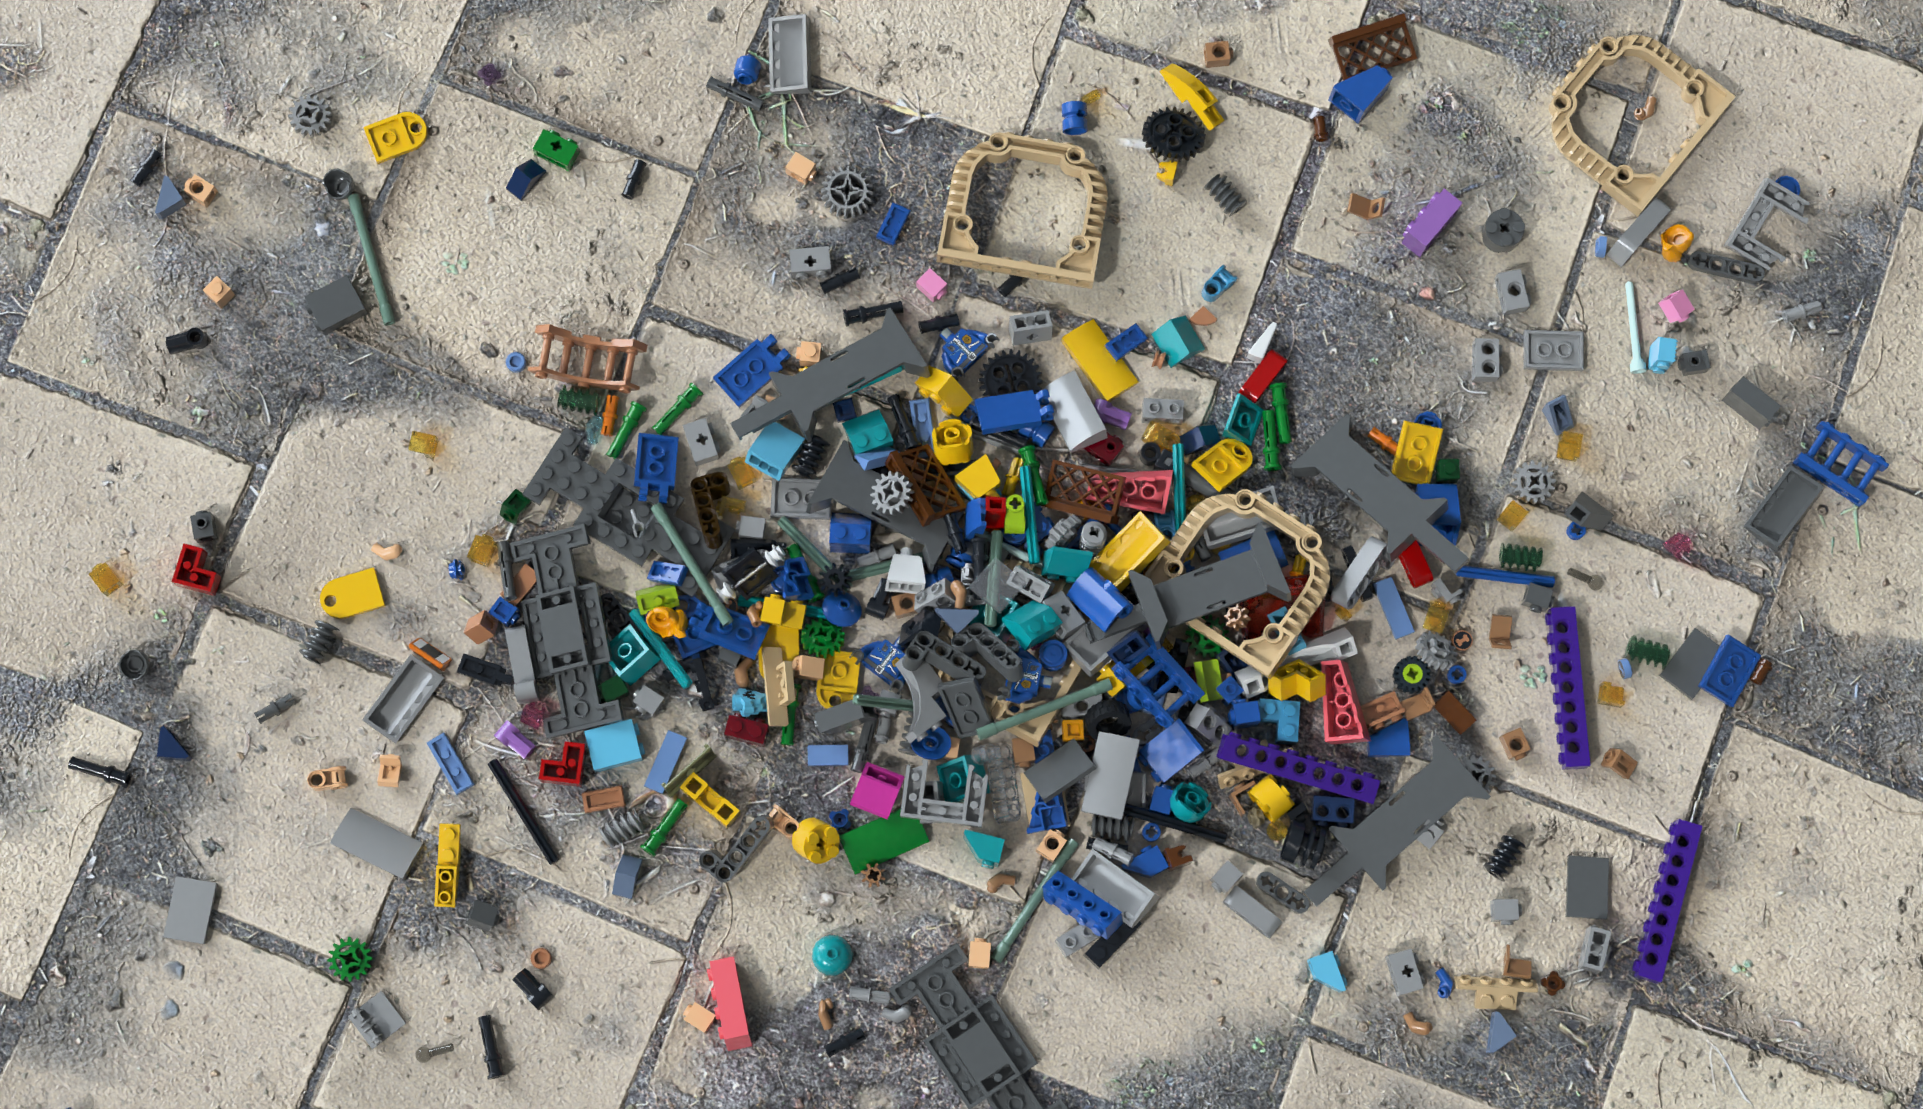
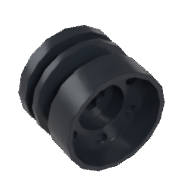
M1293 819L1283 843L1280 860L1293 864L1297 856L1301 857L1300 867H1304L1308 859V869L1313 871L1324 851L1326 830L1320 829L1316 837L1315 826L1307 834L1305 833L1306 823Z

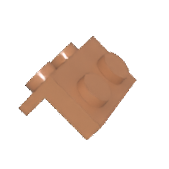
M1395 691L1361 705L1367 729L1373 728L1374 731L1384 727V722L1391 720L1393 723L1402 719V714L1406 712L1405 707L1402 708Z

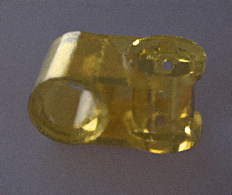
M1154 421L1149 422L1141 437L1144 443L1154 442L1159 445L1162 451L1167 449L1172 453L1173 443L1169 446L1168 442L1174 440V444L1180 443V437L1177 433Z

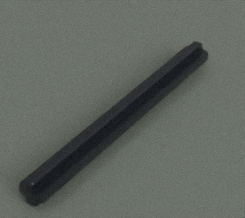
M493 759L488 763L490 770L550 865L556 863L559 857L499 761Z
M1128 803L1125 804L1124 815L1216 842L1225 843L1226 832L1193 822H1184L1176 817Z

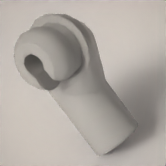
M903 1004L901 1008L895 1011L884 1007L881 1016L899 1023L911 1016L912 1008L908 1004Z

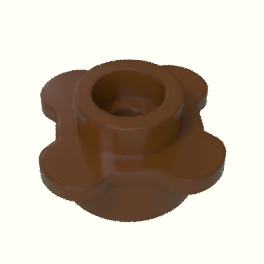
M1556 971L1550 972L1547 978L1541 979V985L1545 986L1550 996L1556 995L1558 990L1565 987V982L1562 981Z

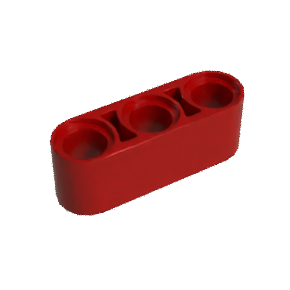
M1271 349L1238 393L1256 403L1288 360L1274 349Z
M1415 540L1398 556L1414 589L1434 580L1417 540Z

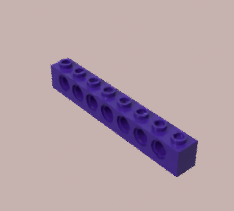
M1575 606L1553 607L1545 614V623L1549 625V633H1547V643L1551 645L1549 664L1553 665L1551 684L1555 686L1553 704L1557 707L1554 719L1555 724L1559 728L1556 740L1561 749V753L1558 754V761L1562 765V770L1585 769L1590 767L1591 764ZM1557 624H1562L1565 627V633H1560L1557 630ZM1559 644L1566 645L1567 653L1559 650ZM1561 664L1568 665L1569 673L1561 670ZM1564 683L1570 685V693L1563 690L1562 686ZM1565 703H1569L1572 705V713H1569L1565 710ZM1567 723H1571L1574 725V733H1571L1567 730ZM1569 743H1573L1576 745V753H1573L1569 750Z
M1230 732L1229 735L1223 734L1216 756L1219 759L1374 804L1380 780L1375 779L1374 774L1364 772L1363 775L1357 774V769L1345 766L1344 769L1337 768V763L1328 760L1325 761V764L1317 762V757L1306 755V758L1298 756L1299 752L1291 749L1283 752L1279 750L1280 746L1268 743V746L1260 745V740L1249 737V740L1246 741L1241 739L1242 735ZM1240 745H1245L1246 747L1243 755H1238L1237 748ZM1260 750H1263L1265 757L1263 760L1258 761L1256 755ZM1283 756V765L1277 767L1275 763L1277 757ZM1298 762L1303 763V769L1300 772L1295 771V765ZM1320 767L1322 769V775L1318 778H1315L1314 771L1316 768ZM1340 773L1341 780L1335 784L1333 777L1335 774ZM1355 779L1360 780V786L1357 789L1352 787V782Z
M1678 819L1671 823L1668 834L1671 836L1669 842H1666L1663 854L1666 855L1664 862L1661 861L1658 873H1660V878L1654 884L1653 893H1655V897L1648 906L1650 916L1643 925L1645 935L1638 944L1637 951L1640 954L1633 963L1632 971H1635L1633 977L1656 984L1662 983L1703 827L1701 825ZM1678 837H1682L1685 840V847L1678 845ZM1674 856L1680 859L1681 864L1679 867H1676L1672 862ZM1668 876H1672L1675 879L1674 886L1668 884ZM1663 895L1670 898L1669 906L1663 904ZM1658 915H1662L1665 918L1664 925H1660L1657 922ZM1653 934L1659 936V945H1655L1652 942ZM1648 954H1652L1655 958L1653 965L1647 962L1646 957Z

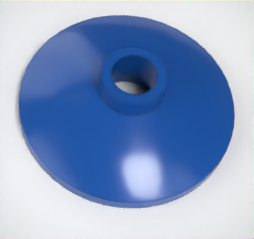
M838 591V597L834 596V592L830 596H826L822 604V611L830 623L839 627H849L858 622L862 614V608L855 596L848 592L843 595L841 591Z
M940 727L935 731L929 729L927 731L928 736L920 742L916 739L911 743L913 751L918 756L928 760L943 758L951 748L950 736Z

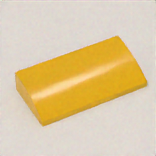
M1094 319L1062 337V344L1103 400L1111 402L1139 383L1121 358L1116 361L1106 349L1105 344L1109 340Z
M1140 511L1091 560L1089 568L1093 567L1121 593L1131 583L1128 571L1133 570L1140 573L1171 541Z

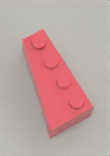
M1173 470L1111 473L1126 477L1120 506L1165 514ZM1098 474L1090 478L1094 487L1102 482ZM1118 479L1108 482L1112 491L1118 488ZM1105 486L1096 490L1101 499L1109 494ZM1093 493L1086 497L1087 500L1097 501ZM1111 497L1103 502L1108 504H1114Z
M1342 660L1321 661V672L1325 674L1326 695L1323 696L1325 742L1333 745L1371 741L1348 663Z
M734 956L709 961L711 968L707 969L709 981L714 983V988H711L713 1001L717 1000L718 1005L714 1010L716 1020H720L722 1026L718 1027L720 1040L724 1039L728 1051L751 1047L752 1042L748 1032L749 1027L744 1012L745 1007L740 991L741 987Z

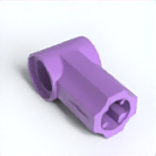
M1096 399L1094 407L1103 424L1107 423L1126 430L1132 414L1113 407L1106 400Z
M506 720L494 734V737L506 747L509 746L525 760L532 754L536 746L528 738L524 737L519 729Z

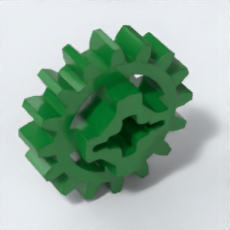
M1209 615L1208 619H1205V616L1201 617L1206 621L1205 624H1210V628L1215 626L1221 630L1223 637L1229 633V630H1223L1226 625L1225 623H1218L1219 617L1215 620H1212V615ZM1188 625L1191 631H1186L1185 635L1190 636L1186 641L1191 643L1189 650H1196L1195 656L1202 653L1203 659L1207 654H1209L1210 658H1213L1214 653L1218 655L1221 652L1220 648L1224 649L1210 639L1204 640V635ZM1194 634H1195V636L1198 637V640H1199V644H1198V645L1196 644V642H1195V640H1194ZM1206 646L1215 647L1213 649H1204Z
M819 618V622L812 619L811 625L806 623L805 629H802L801 643L804 650L809 649V655L816 653L817 658L820 655L827 658V654L835 656V651L840 652L841 647L844 646L845 632H842V627H837L827 619L823 621L822 618Z
M348 937L347 942L341 938L340 945L333 944L335 951L328 952L333 956L327 959V961L333 964L329 967V970H336L334 972L335 977L341 974L340 980L345 981L346 977H348L349 982H353L354 977L357 980H361L360 974L368 975L366 968H372L368 963L374 960V958L368 956L372 950L365 949L367 946L366 942L360 945L359 938H356L353 942L352 937ZM351 946L349 947V950L345 952H340L343 948ZM360 950L363 953L364 960H362L359 956ZM343 956H352L358 963H349ZM337 959H340L342 963L341 969L338 966ZM358 966L361 967L358 971L350 973L352 969Z

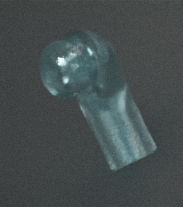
M593 416L585 426L588 445L598 443L596 433L603 424L601 416Z

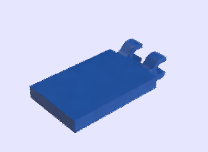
M772 334L763 342L756 339L713 377L714 381L739 408L771 381L769 372L780 373L784 369L781 363L791 357L785 348L777 355L771 351L770 348L778 342Z
M1033 390L974 399L982 434L1041 426L1043 420H1053V405H1047L1049 404L1048 397H1050L1048 390H1041L1037 394H1034Z
M639 433L634 486L640 487L638 501L646 502L648 490L660 491L658 503L667 504L668 490L674 491L679 437Z
M698 602L694 615L704 619L700 621L695 617H691L687 630L692 633L700 632L699 638L755 660L770 625L762 622L759 627L755 628L752 626L748 616L726 608L733 618V622L723 627L714 613L713 607L703 602Z

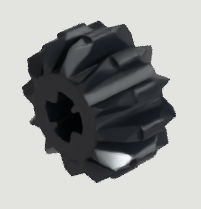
M832 563L831 570L827 565L824 566L827 573L819 572L824 577L818 579V583L824 584L820 589L822 591L828 589L827 596H830L833 591L835 597H838V591L845 595L846 592L843 588H851V585L846 583L852 581V577L847 576L850 573L849 569L843 571V564H840L837 569L836 563ZM835 575H837L840 582L838 584L835 582V585H833L830 579L832 577L835 578Z

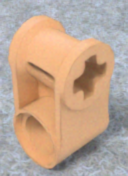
M346 766L312 771L307 777V782L315 791L347 788L348 783H346L345 779ZM316 776H321L323 778L322 783L318 786L313 785V779Z
M774 804L772 811L769 813V816L774 821L773 829L792 840L793 834H788L786 828L793 824L798 829L799 823L785 810Z

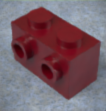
M1107 432L1108 438L1083 449L1105 466H1111L1123 451L1124 445L1118 436H1112Z
M734 713V716L729 715L724 736L736 741L765 747L769 725L765 724V720L754 718V721L739 713Z

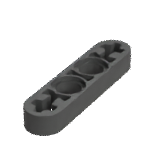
M1701 251L1693 252L1687 260L1688 266L1694 271L1750 284L1759 283L1765 275L1764 269L1757 264ZM1696 257H1699V261H1701L1699 265H1696V261L1693 260ZM1707 259H1709V261H1708V263H1707V268H1706V267H1705L1706 263H1703V262H1705ZM1712 261H1719L1721 269H1713L1711 266ZM1737 265L1741 270L1740 274H1733L1731 266ZM1745 268H1747L1746 272L1748 273L1745 276H1743V274L1745 273ZM1754 270L1756 271V274L1759 275L1756 277V279L1753 278V274H1750Z

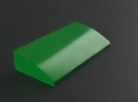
M901 809L890 813L888 820L881 817L840 835L841 845L854 874L857 875L861 871L868 870L867 864L872 868L876 863L879 865L928 843L929 839L920 820L901 818Z

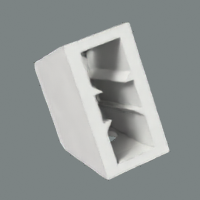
M902 548L900 554H894L892 557L885 591L911 594L923 591L926 580L922 558L920 556H913L911 548Z

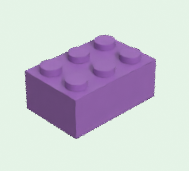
M1443 189L1440 193L1436 192L1428 205L1424 206L1418 213L1415 222L1412 220L1406 227V231L1403 233L1404 239L1402 244L1418 257H1421L1457 214L1462 202L1446 189Z

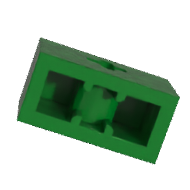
M543 129L533 147V152L535 156L570 172L580 153V149L576 141L570 138L566 140L560 137V134L554 130L547 131Z

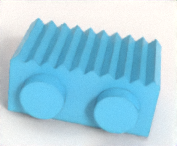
M1658 337L1652 343L1649 349L1648 370H1653V373L1664 374L1676 361V343L1678 342L1676 339Z

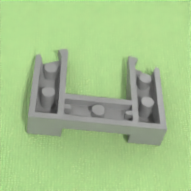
M1764 178L1754 194V199L1736 229H1733L1724 247L1754 264L1770 270L1769 264L1777 259L1783 262L1786 257L1754 239L1773 207L1807 224L1808 218L1803 217L1804 205H1810V202L1770 178Z
M923 759V765L912 769L910 765H907L900 812L901 818L982 828L988 775L982 778L973 772L975 767L969 765L963 804L924 799L928 759Z

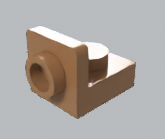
M1609 748L1604 754L1601 765L1612 769L1622 778L1629 779L1638 762L1621 749Z

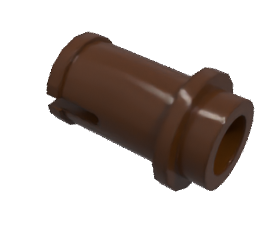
M1316 116L1313 118L1315 129L1313 136L1317 142L1327 141L1329 133L1326 131L1325 116Z
M1766 659L1758 661V666L1750 678V681L1760 686L1767 673L1772 671L1773 664Z

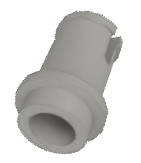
M879 718L877 734L874 735V738H876L875 742L887 744V741L890 740L888 736L892 722L891 719Z

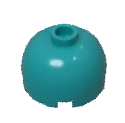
M1181 782L1172 792L1170 808L1178 819L1188 823L1197 822L1210 811L1212 804L1208 802V794L1202 787L1193 782L1189 784Z
M838 935L822 937L812 949L814 966L826 976L842 974L849 968L852 962L853 953L850 944L846 939Z

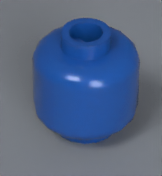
M753 55L740 56L736 61L734 76L741 84L749 85L754 83L759 77L761 64Z

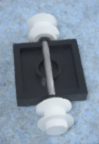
M772 545L773 550L771 552L765 550V558H763L752 547L722 570V574L731 584L723 582L722 589L716 588V595L721 603L729 604L728 599L730 597L736 599V590L746 600H749L779 577L772 566L778 567L777 562L779 560L785 561L784 556L786 554L779 545L777 547Z

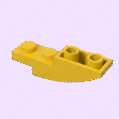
M1173 63L1159 71L1182 103L1188 100L1209 131L1225 121L1214 106L1218 100L1198 78Z
M439 824L434 907H456L461 857V824Z

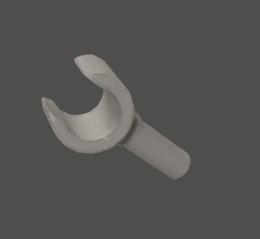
M631 509L634 536L637 537V531H643L645 535L644 524L638 520L635 509Z

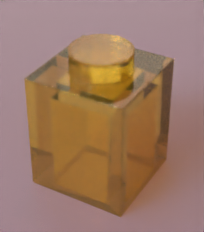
M736 457L727 465L738 490L757 482L750 465L745 463L746 457Z
M482 534V536L475 535L467 555L469 561L488 567L496 549V543L493 541L494 538L486 534Z
M106 562L97 564L92 568V572L89 573V576L107 597L124 585Z

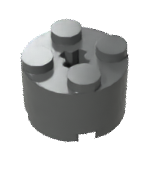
M1501 208L1493 212L1482 227L1484 245L1496 253L1512 251L1524 235L1525 223L1516 212L1507 208Z

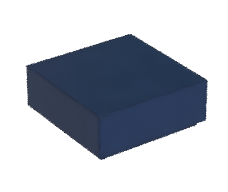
M852 398L833 403L838 423L857 418Z

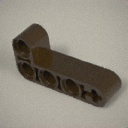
M714 472L699 476L690 483L704 541L709 549H717L723 544V537L713 500L724 498L730 493L729 481L724 472Z

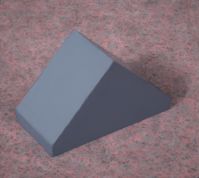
M168 176L163 178L155 214L159 219H164L187 205Z
M1565 395L1548 402L1543 407L1542 412L1557 436L1574 427Z
M935 608L938 616L957 634L979 613L977 609Z
M622 855L615 873L613 895L629 899L633 898L643 859Z
M1497 1011L1491 1014L1486 1049L1488 1054L1496 1052L1517 1036L1501 1013Z

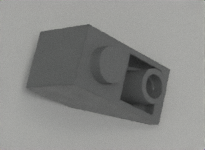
M1582 491L1564 514L1581 527L1603 530L1614 516Z

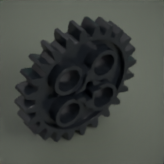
M1166 107L1165 111L1159 108L1158 114L1153 111L1151 117L1147 116V120L1143 125L1142 141L1146 142V148L1151 147L1150 153L1157 152L1156 158L1162 155L1164 156L1163 161L1170 158L1171 163L1174 162V159L1181 163L1182 158L1189 161L1190 156L1195 158L1196 153H1200L1205 142V128L1201 127L1202 121L1196 122L1197 116L1190 117V111L1185 114L1184 108L1180 112L1177 111L1176 107L1173 108V111H1170L1168 107Z
M1010 349L1007 355L1004 350H1002V356L994 353L995 359L988 358L989 365L983 364V368L986 371H980L979 374L984 377L978 380V383L984 384L979 387L980 391H985L982 394V398L997 396L1001 389L1007 390L1009 394L1012 393L1010 382H1007L1008 374L1005 365L1009 366L1010 377L1014 381L1013 388L1015 393L1020 392L1017 389L1019 385H1026L1027 391L1033 390L1034 394H1037L1036 392L1042 390L1037 385L1043 384V380L1038 379L1042 376V372H1036L1039 369V365L1033 366L1034 358L1028 361L1027 353L1023 357L1020 356V350H1018L1016 355L1013 354L1012 349ZM1015 366H1020L1023 372L1017 374L1012 369ZM995 371H1002L1004 376L996 378L993 373Z

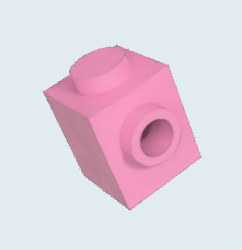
M931 268L916 281V287L933 303L937 299L941 300L947 293V283Z
M1683 289L1669 294L1658 303L1670 323L1685 321L1690 317L1689 313L1695 310Z

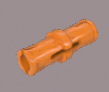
M607 395L605 412H602V417L604 418L601 435L613 437L615 420L618 419L617 408L620 399L618 396L613 395L611 397V395Z
M1374 426L1367 437L1379 444L1382 450L1386 449L1395 456L1398 443L1392 440L1393 437H1388Z

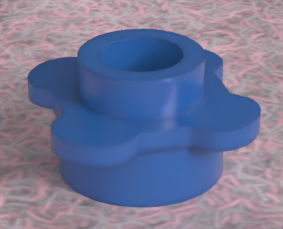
M454 559L453 563H450L448 567L450 577L463 580L465 566L461 561Z
M842 809L841 811L830 812L831 826L836 828L837 831L840 828H850L851 822L848 821V810Z

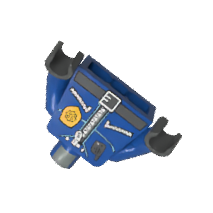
M947 327L940 334V337L946 342L942 347L943 353L941 356L944 369L958 382L957 377L959 375L965 377V373L988 351V345L994 349L995 345L992 342L995 340L1000 341V339L994 333L987 334L971 329H960L954 334Z
M900 636L893 644L886 639L883 642L878 640L852 652L849 658L856 657L858 659L855 662L856 665L862 660L863 666L890 685V691L892 688H897V694L901 693L906 680L895 666L905 655L902 652L905 648L898 645Z
M1016 639L1008 640L1012 647H1007L1021 660L1024 677L1018 682H1010L1006 679L1005 686L997 689V691H1001L1003 694L997 696V699L999 701L1006 699L1007 701L1021 704L1031 700L1033 697H1037L1038 687L1051 689L1053 677L1041 675L1042 664L1039 663V660L1027 650L1024 651Z

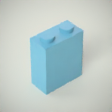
M774 422L766 426L748 450L745 463L780 481L797 457L799 451H801L805 438Z
M632 719L584 731L595 773L643 761L642 755L645 754L643 743H638L637 736L640 735L638 723L634 724Z

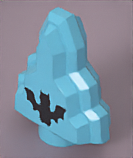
M739 688L732 697L733 711H740L743 717L767 712L766 693Z

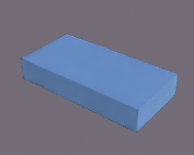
M808 745V766H848V745Z

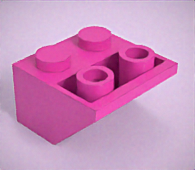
M867 762L850 805L888 820L905 776Z

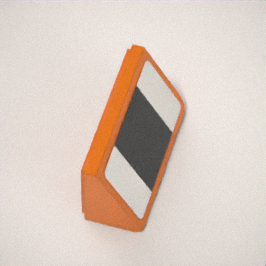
M417 638L409 644L411 651L441 671H445L452 661L449 656L422 638Z

